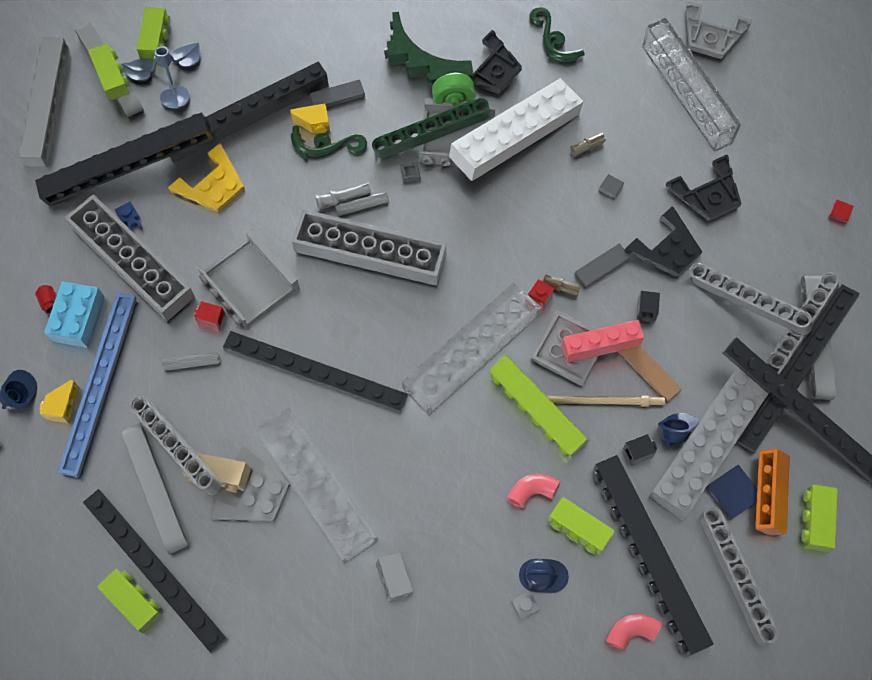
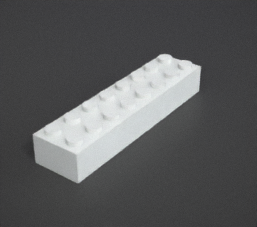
M560 78L451 143L449 157L473 181L578 116L584 101Z

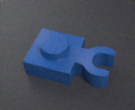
M131 201L114 209L119 219L132 232L135 226L143 230L141 223L138 221L140 217Z

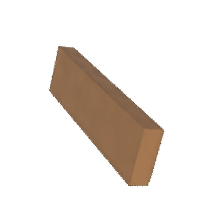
M641 346L617 351L661 397H665L666 403L682 390Z

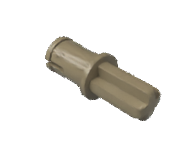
M603 133L589 139L584 138L583 141L570 146L571 152L576 157L583 152L592 151L593 147L604 143L606 138Z
M545 274L543 282L552 286L557 292L561 290L574 295L579 293L580 286L564 281V278L560 279Z

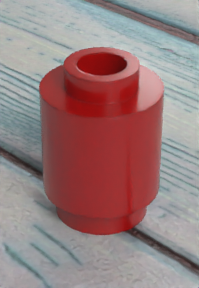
M42 285L36 290L35 296L41 310L46 314H51L57 295L52 286Z

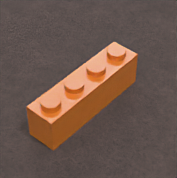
M779 449L759 450L756 530L767 535L787 534L790 455Z

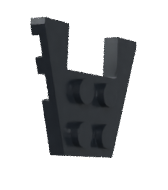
M491 30L482 39V43L493 50V52L473 73L474 87L500 94L522 71V66L513 54L506 49L502 40H499L495 31Z
M727 154L712 162L720 177L693 190L689 189L681 176L666 182L665 185L707 221L737 209L742 204L737 185L734 183L733 170L730 168L729 156Z
M672 206L660 218L661 221L673 230L652 250L636 238L624 251L628 254L632 253L639 256L640 260L644 262L647 260L655 264V267L678 277L702 254V250Z

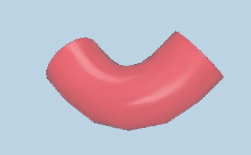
M543 474L528 475L515 484L507 500L519 508H525L529 498L534 494H541L553 499L561 481Z
M642 614L628 615L617 621L611 629L606 642L619 650L625 651L629 641L635 636H643L654 641L659 633L662 622Z

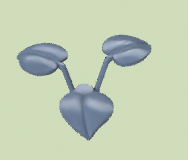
M193 43L180 47L172 53L169 52L167 47L160 46L155 49L154 63L149 59H137L122 63L125 74L137 82L148 80L151 77V73L155 72L157 63L162 68H165L171 89L164 90L161 93V103L169 108H182L189 102V92L184 86L174 88L168 67L171 64V60L174 64L179 63L182 67L194 66L200 59L199 43Z

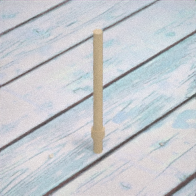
M640 395V397L547 396L554 404L640 405L641 407L665 405V397H649V395Z

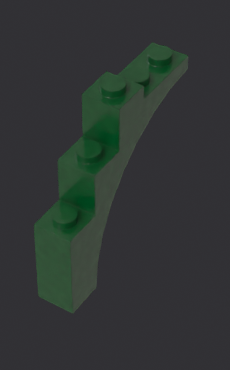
M399 11L392 12L390 29L393 30V33L390 34L391 41H387V48L384 49L385 59L389 60L390 66L406 64V71H410L411 78L427 76L428 83H431L432 86L438 78L450 73L465 74L474 83L472 60L457 61L443 59L422 50L405 33Z

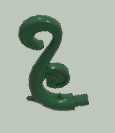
M536 7L530 12V21L536 25L544 23V20L537 18L538 15L546 16L543 44L549 54L547 58L556 59L561 62H572L585 55L583 49L570 52L564 50L562 52L554 48L551 41L556 40L554 41V46L560 47L565 43V36L560 31L550 32V12L544 7Z
M299 126L292 127L291 142L305 159H307V156L329 154L350 140L359 141L358 146H352L350 143L347 144L348 150L353 154H361L367 148L366 138L356 133L348 135L331 144V138L328 135L320 133L314 137V144L317 148H311L304 144L306 141L301 138Z

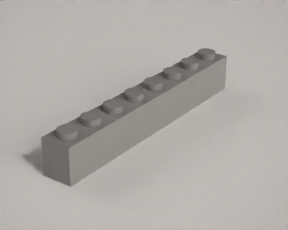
M43 37L42 44L39 46L40 55L36 61L37 70L33 76L34 86L30 92L31 101L27 107L28 116L24 122L25 131L21 137L22 146L18 151L19 158L25 166L47 167L69 50L64 38Z

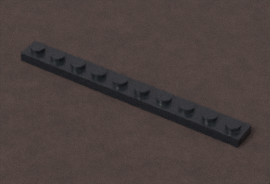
M841 284L781 375L795 389L799 388L858 299L859 292ZM768 394L737 443L756 453L785 408Z
M230 331L223 345V349L228 352L398 413H402L408 398V394L233 331Z
M737 337L734 338L722 354L872 484V455Z
M100 489L83 501L89 511L211 654L228 640Z

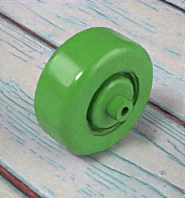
M462 73L446 74L438 78L432 86L433 100L436 104L443 103L445 100L446 103L458 106L462 101L470 102L475 99L476 94L473 80Z

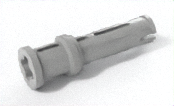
M367 182L342 191L335 192L332 190L330 193L322 196L315 195L319 211H323V208L336 207V205L343 201L371 194V189Z

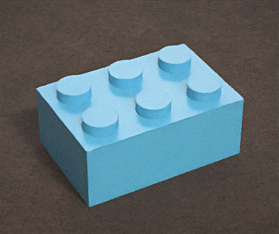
M61 282L44 334L51 342L88 348L104 300V295L99 288Z

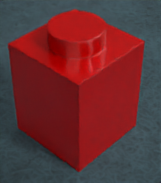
M538 279L528 293L527 303L543 312L553 297L554 288Z
M201 301L199 307H196L194 311V318L197 324L220 331L226 315L223 307Z

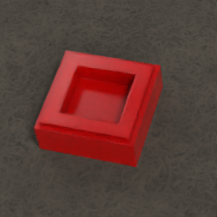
M836 199L829 217L847 223L854 206Z

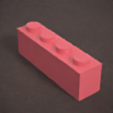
M639 320L563 337L561 348L566 363L639 347L642 344L644 335Z

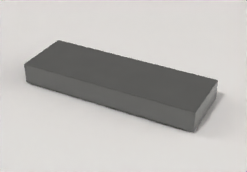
M359 79L312 92L310 97L313 105L325 104L327 108L365 97V92Z
M619 243L575 271L574 275L587 288L629 261L631 257Z

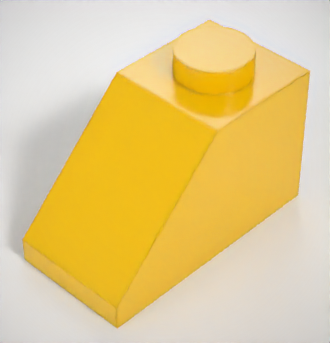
M325 104L290 110L293 123L310 133L320 134L330 131Z
M69 380L45 395L44 401L40 404V414L46 420L69 423L79 391V386L76 382Z

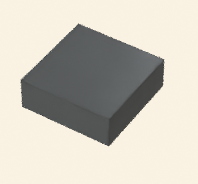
M418 162L400 165L403 183L421 181Z
M608 174L599 187V191L615 199L624 182Z

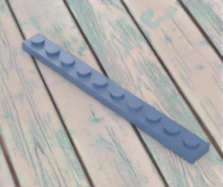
M116 293L58 469L59 474L80 477L137 300L134 295Z

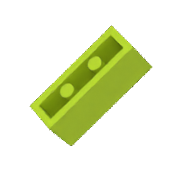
M145 7L136 48L140 59L154 60L155 49L165 46L164 42L168 38L167 27L170 26L171 22L170 15L167 14L165 8Z
M106 43L88 50L109 101L129 94L127 86L130 85L126 75L123 77L121 75L124 70L120 62L116 63V60L119 58L115 49L111 50L109 44Z
M813 484L805 490L804 502H806V510L803 512L805 529L802 531L801 537L805 549L830 552L835 549L838 488Z
M563 496L548 518L552 528L557 531H564L568 534L567 537L575 543L579 541L592 554L597 553L600 555L615 531Z
M115 569L97 588L139 632L144 634L162 616L158 611L160 606L153 599L148 601L144 597L146 592L139 585L135 587L130 582L133 578L125 570L120 572Z

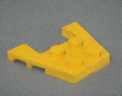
M220 143L208 153V156L219 165L194 188H191L179 177L168 187L169 191L173 194L181 195L187 200H193L199 205L218 213L243 192L245 188Z

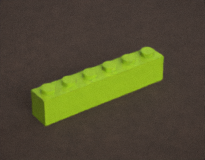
M504 355L489 370L492 374L490 378L498 386L500 384L504 386V393L511 400L515 398L519 402L517 406L524 413L528 412L532 416L530 420L538 428L542 426L546 430L544 432L545 436L551 442L555 440L559 444L557 448L565 456L569 454L573 457L589 441L573 422L507 355Z

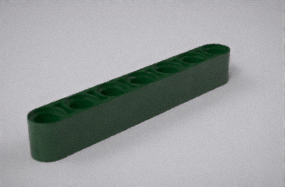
M478 98L379 136L372 141L373 151L377 158L386 159L482 122L490 116L489 103L484 98ZM480 108H485L483 111H478ZM384 146L382 150H378L379 147Z

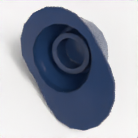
M15 370L7 377L0 389L2 409H23L29 404L37 390V382L31 373L25 370Z
M676 413L660 421L658 426L661 428V435L666 440L667 446H671L676 443L685 442L690 431L699 422L691 414Z
M530 559L522 565L519 572L520 582L523 587L533 592H559L565 588L569 579L566 567L561 562L553 559Z

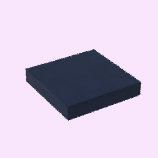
M739 464L706 487L730 520L757 503V487Z

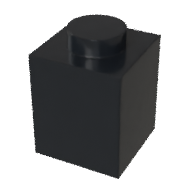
M640 292L637 305V319H642L644 322L656 321L659 314L660 293Z
M646 434L626 442L623 449L632 466L653 458L657 446L655 441Z

